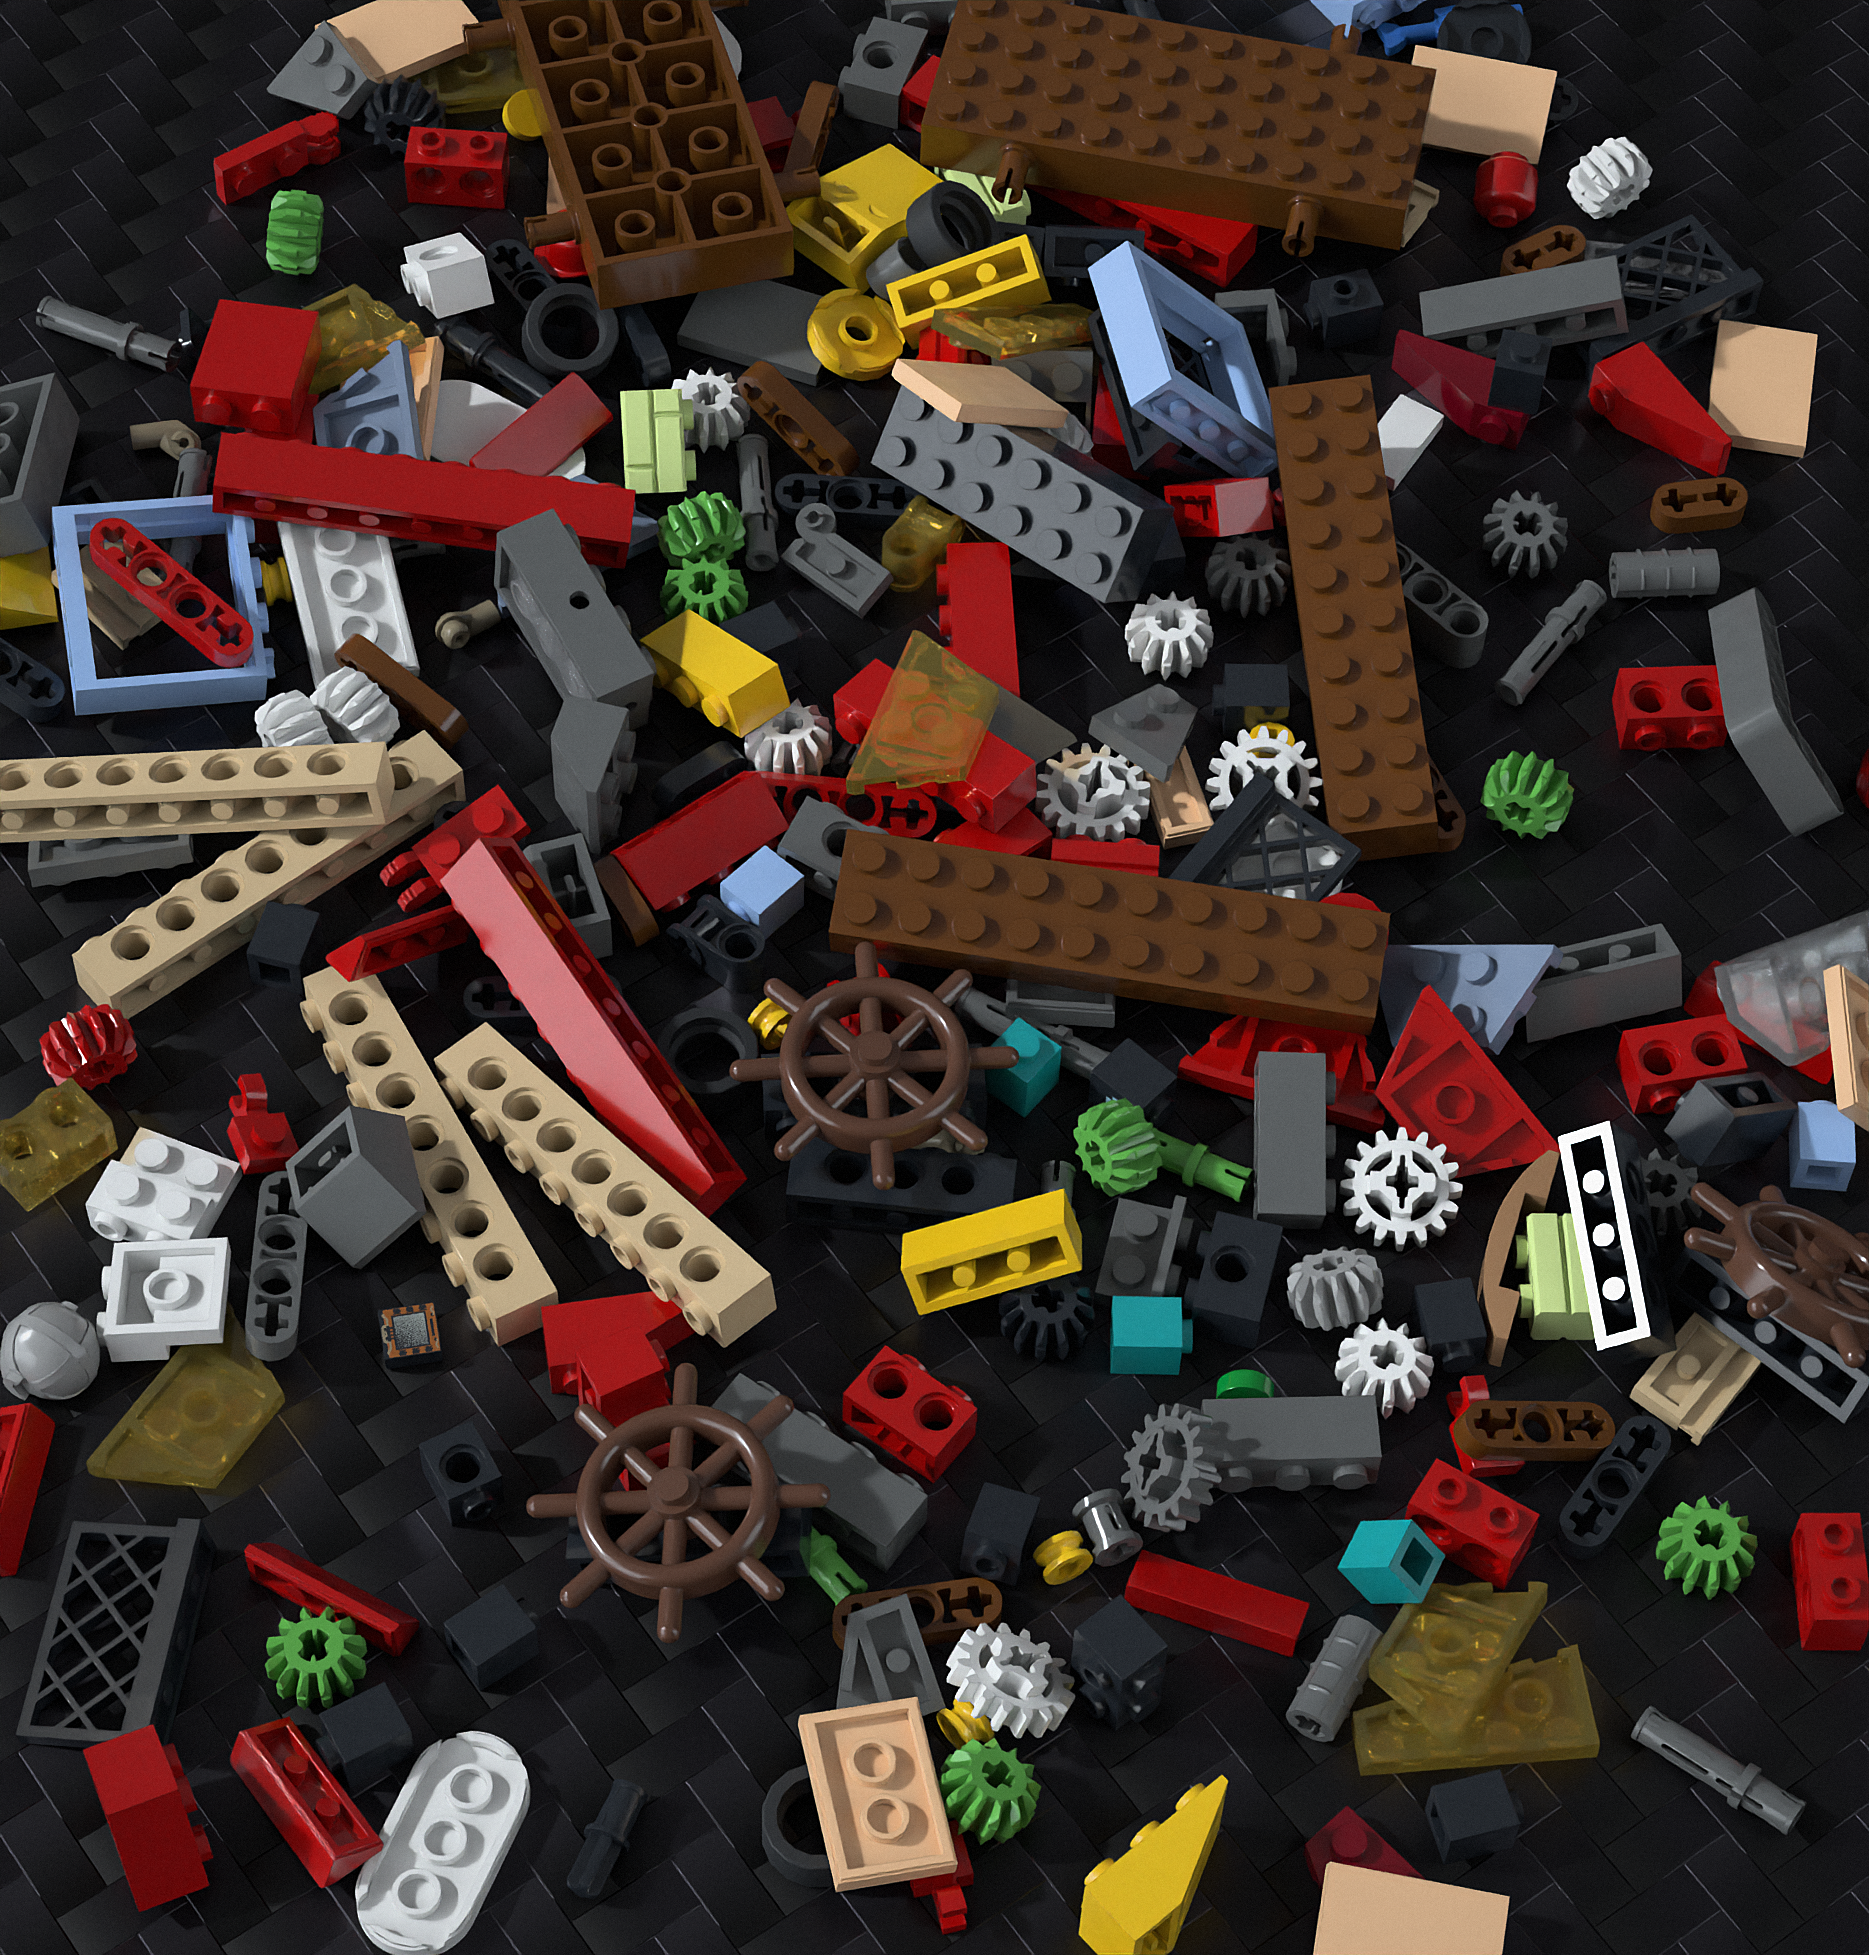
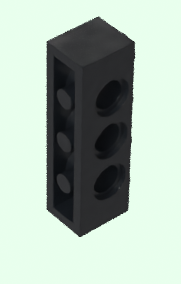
M1611 1121L1559 1136L1558 1141L1597 1350L1624 1365L1677 1350L1636 1137Z
M815 1137L791 1159L786 1190V1222L905 1234L1013 1203L1017 1159L1003 1158L998 1154L989 1152L971 1155L951 1153L938 1147L909 1148L893 1153L894 1184L906 1183L912 1187L908 1189L892 1187L889 1190L883 1191L877 1189L873 1184L871 1154L844 1150ZM848 1177L856 1181L853 1183H841L836 1180ZM951 1189H962L968 1193L955 1195L948 1191Z

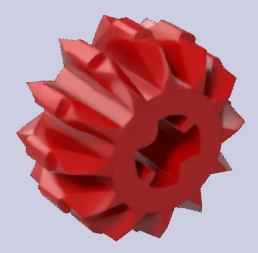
M101 1004L94 1009L89 1005H85L78 1012H67L66 1018L61 1021L52 1022L49 1025L50 1031L39 1039L42 1047L41 1053L44 1058L43 1064L49 1077H53L57 1086L66 1087L69 1092L78 1091L83 1087L93 1090L96 1085L103 1082L110 1084L112 1077L124 1074L128 1070L127 1065L138 1057L135 1049L136 1042L133 1037L135 1033L128 1019H124L121 1011L112 1009L109 1004Z

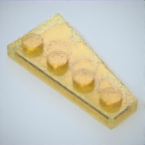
M1075 303L934 309L931 328L950 337L949 343L955 347L978 350L1000 361L1068 345H1080L1083 342L1093 340L1087 318L1094 312Z
M1577 1644L1559 1649L1557 1657L1534 1663L1529 1658L1508 1665L1507 1672L1481 1680H1478L1477 1676L1473 1675L1454 1681L1452 1689L1428 1695L1425 1691H1420L1354 1711L1351 1722L1360 1776L1591 1758L1598 1756L1600 1746Z

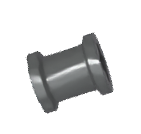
M1104 1489L1088 1495L1076 1504L1072 1512L1075 1521L1085 1526L1094 1546L1092 1557L1095 1564L1103 1567L1112 1566L1127 1560L1143 1546L1140 1534L1131 1530L1121 1509L1124 1500L1117 1489Z

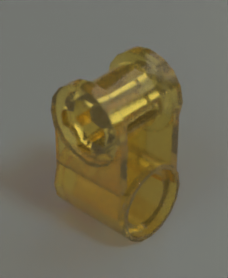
M921 494L917 495L909 503L901 517L883 536L881 566L890 571L894 578L889 588L898 592H910L922 586L928 576L935 570L937 564H940L946 558L947 543L960 542L965 531L966 520L956 514L950 516L930 505L928 498Z

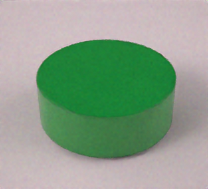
M1247 1369L1234 1370L1223 1375L1218 1380L1216 1399L1274 1398V1383L1269 1377L1258 1371Z

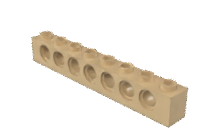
M425 730L409 740H402L396 743L388 751L395 786L386 825L262 830L257 837L237 850H231L222 854L213 865L193 878L178 882L168 894L147 907L136 909L124 922L107 933L86 941L80 950L72 954L79 985L97 1006L109 1004L112 1009L120 1010L124 1019H130L252 940L268 901L284 905L291 903L306 905L434 822V815L444 804L451 801H466L463 769ZM180 928H187V929L182 930V931H175V930L180 929ZM134 957H142L137 960H130Z
M385 741L0 760V843L386 825L395 779Z
M331 966L303 978L306 1001L300 1003L303 1017L311 1032L315 1033L320 1030L327 1041L323 1044V1049L334 1073L344 1072L350 1084L346 1085V1089L352 1105L405 1116L426 1214L419 1219L420 1225L428 1241L431 1244L439 1241L446 1255L442 1256V1261L453 1285L458 1287L463 1284L471 1297L467 1300V1306L477 1328L480 1331L488 1328L499 1347L543 1327L541 1307L558 1304L557 1289L376 974L349 983ZM353 1021L361 1022L357 1025H345ZM375 1062L385 1063L377 1067L368 1066ZM397 1104H409L405 1108H392V1106ZM424 1145L433 1146L432 1149L426 1151L415 1150ZM445 1188L459 1189L450 1194L439 1193L440 1190ZM477 1230L483 1232L476 1237L463 1236L468 1231ZM494 1274L508 1275L507 1278L500 1281L487 1279Z
M487 1022L434 1058L440 1080L438 1084L453 1110L461 1109L469 1116L474 1128L487 1142L495 1140L501 1145L508 1159L521 1173L529 1171L539 1180L543 1191L551 1201L557 1205L565 1203L574 1212L577 1221L590 1236L595 1237L599 1234L607 1241L613 1254L625 1268L632 1269L635 1267L646 1277L650 1288L659 1299L664 1302L672 1300L682 1309L687 1322L698 1334L704 1336L708 1333L725 1348L777 1309L771 1274Z

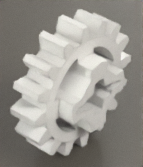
M1261 726L1257 738L1251 739L1247 731L1243 729L1238 733L1237 747L1226 740L1222 743L1220 751L1226 760L1212 758L1209 769L1219 775V777L1207 779L1205 784V790L1218 792V796L1209 805L1210 810H1226L1234 800L1229 788V774L1232 770L1234 772L1233 776L1240 782V792L1253 776L1259 772L1265 777H1270L1275 783L1276 791L1304 810L1315 811L1319 801L1310 795L1309 792L1319 790L1322 786V779L1309 777V773L1316 768L1318 761L1316 758L1302 759L1301 754L1306 746L1303 740L1296 743L1293 747L1286 744L1288 739L1287 730L1283 729L1277 739L1269 738L1267 726ZM1268 752L1277 756L1275 758H1257L1253 753ZM1292 770H1294L1298 781L1296 799L1293 797L1294 793L1288 788L1287 776ZM1278 811L1268 824L1271 823L1272 827L1278 824H1285V820L1291 819Z
M1082 743L1081 754L1074 755L1068 748H1064L1061 753V763L1052 759L1046 761L1045 774H1038L1035 810L1042 812V823L1047 828L1056 826V838L1065 839L1069 835L1081 834L1092 838L1094 841L1104 842L1106 839H1111L1113 842L1118 843L1124 839L1125 831L1137 835L1140 831L1141 819H1147L1150 802V782L1143 781L1144 770L1139 766L1128 768L1129 760L1124 756L1111 757L1110 747L1104 744L1099 753H1092L1089 744Z
M1399 1127L1396 1140L1392 1141L1388 1140L1382 1130L1376 1132L1375 1147L1373 1149L1362 1141L1357 1145L1356 1153L1361 1160L1360 1162L1352 1159H1347L1345 1162L1344 1172L1354 1179L1342 1180L1340 1183V1194L1353 1197L1344 1203V1215L1353 1216L1359 1214L1360 1217L1356 1223L1355 1231L1361 1234L1369 1228L1374 1230L1375 1246L1379 1247L1386 1237L1394 1238L1396 1251H1402L1406 1238L1413 1237L1419 1248L1425 1247L1427 1241L1426 1231L1430 1230L1439 1237L1445 1233L1446 1225L1441 1216L1447 1219L1456 1218L1459 1207L1450 1200L1461 1197L1463 1185L1449 1182V1180L1458 1174L1459 1166L1457 1162L1442 1163L1447 1150L1444 1144L1435 1147L1433 1150L1426 1147L1428 1133L1422 1132L1414 1142L1408 1140L1405 1127ZM1391 1157V1162L1383 1170L1371 1171L1370 1175H1367L1375 1164ZM1413 1159L1424 1164L1431 1173H1424L1413 1162ZM1399 1170L1402 1171V1181L1405 1182V1188L1408 1191L1403 1209L1399 1207V1197H1397V1192L1394 1188V1182L1397 1181ZM1435 1203L1434 1207L1425 1216L1411 1221V1215L1420 1207H1431V1204ZM1370 1205H1377L1389 1217V1220L1377 1214Z
M980 1623L976 1632L967 1629L946 1663L951 1668L946 1678L947 1683L960 1686L955 1699L958 1702H971L975 1706L971 1712L973 1718L977 1719L986 1715L991 1718L992 1730L998 1732L1004 1724L1010 1727L1016 1738H1021L1026 1728L1036 1738L1042 1737L1047 1728L1055 1731L1075 1699V1695L1070 1692L1075 1682L1074 1677L1061 1673L1066 1664L1064 1659L1051 1658L1048 1653L1050 1645L1047 1642L1036 1646L1030 1642L1029 1631L1024 1629L1019 1636L1011 1633L1006 1623H1001L995 1633L986 1623Z

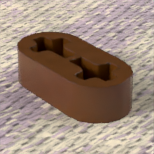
M1569 225L1550 227L1508 247L1502 256L1500 277L1582 262L1586 239L1582 232Z
M1725 477L1668 483L1656 490L1650 509V519L1659 530L1670 534L1733 527L1741 521L1748 500L1747 491L1738 481ZM1716 499H1722L1723 502H1724V504H1725V505H1728V506H1724L1721 500H1716ZM1669 505H1674V507H1675V509H1676L1677 511H1682V512H1675V511H1674V508H1673L1672 506H1669Z
M609 854L593 863L592 865L607 909L629 942L636 948L660 935L658 925L650 909L616 858Z

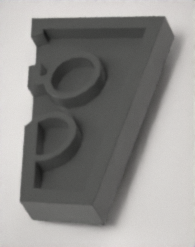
M193 834L29 841L28 872L32 887L50 884L65 885L72 881L101 876L117 877L127 872L152 868L168 869L179 864L193 862Z

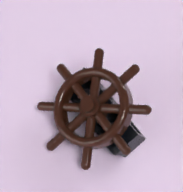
M863 941L855 948L857 978L833 984L816 993L808 1000L778 978L769 979L764 985L766 997L793 1016L785 1030L780 1053L761 1054V1058L736 1060L731 1064L729 1072L731 1077L738 1082L761 1081L765 1140L780 1139L774 1147V1153L779 1160L789 1161L793 1159L810 1141L818 1137L844 1150L871 1154L873 1184L877 1189L885 1191L892 1188L895 1183L893 1153L918 1146L937 1135L943 1129L972 1151L983 1150L988 1144L987 1134L981 1130L986 1127L987 1092L985 1070L1013 1068L1018 1064L1020 1056L1019 1052L1012 1046L982 1047V1043L968 1044L959 1020L949 1008L971 987L973 977L968 970H956L931 993L907 981L879 977L877 949L873 943ZM882 1012L906 1018L890 1034L883 1032ZM860 1013L861 1034L858 1037L839 1024L837 1020ZM925 1030L938 1044L936 1046L909 1047ZM817 1035L837 1049L836 1051L807 1052Z
M1707 1183L1695 1184L1690 1193L1692 1200L1726 1226L1722 1232L1715 1227L1709 1231L1694 1227L1685 1233L1684 1243L1686 1246L1664 1280L1666 1291L1841 1422H1847L1869 1406V1234L1859 1232L1852 1235L1822 1216L1787 1204L1780 1189L1774 1185L1765 1186L1761 1190L1759 1201L1749 1202L1738 1207Z
M690 1363L680 1364L675 1370L673 1405L643 1412L630 1418L618 1427L614 1426L593 1405L586 1403L578 1406L574 1413L576 1422L599 1445L591 1454L582 1471L577 1493L537 1494L530 1497L526 1504L527 1512L534 1518L569 1517L566 1560L575 1578L560 1592V1601L565 1607L576 1608L603 1584L615 1583L636 1595L659 1600L657 1635L662 1642L668 1644L674 1643L680 1638L683 1600L702 1597L728 1586L737 1579H745L766 1600L776 1601L783 1596L785 1589L783 1582L778 1577L809 1576L813 1513L811 1508L823 1507L831 1498L829 1488L821 1483L789 1484L779 1482L770 1456L762 1444V1441L793 1413L794 1403L791 1398L785 1395L775 1397L750 1421L744 1424L739 1419L721 1410L696 1405L698 1371ZM694 1440L720 1446L692 1472ZM670 1443L668 1467L661 1469L645 1452L657 1446ZM739 1461L748 1469L752 1481V1486L733 1487L726 1484H715ZM626 1468L647 1490L616 1491L612 1487Z

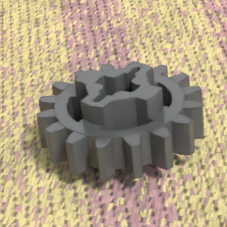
M1175 1403L1174 1407L1162 1404L1159 1407L1158 1416L1147 1414L1144 1417L1146 1427L1144 1433L1134 1431L1132 1434L1136 1447H1133L1130 1452H1126L1124 1455L1130 1471L1121 1477V1483L1129 1484L1131 1489L1123 1500L1125 1504L1135 1506L1131 1517L1134 1520L1144 1522V1526L1169 1532L1170 1529L1182 1532L1185 1531L1186 1520L1196 1523L1200 1520L1199 1505L1201 1503L1211 1506L1213 1499L1208 1490L1209 1488L1212 1489L1213 1484L1221 1482L1222 1477L1216 1473L1215 1464L1224 1459V1453L1214 1450V1446L1221 1438L1220 1431L1210 1429L1213 1418L1200 1413L1199 1409Z

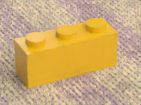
M1027 234L886 285L899 329L912 350L919 348V334L921 330L936 322L942 324L943 318L958 310L966 311L982 324H986L1052 300L1039 258Z
M690 609L639 640L641 647L647 648L655 662L657 674L653 677V685L656 688L666 689L675 695L685 707L690 708L692 706L706 715L713 725L717 727L723 726L740 738L791 706L777 663Z
M1064 1188L903 1234L901 1271L919 1316L1082 1270V1234Z

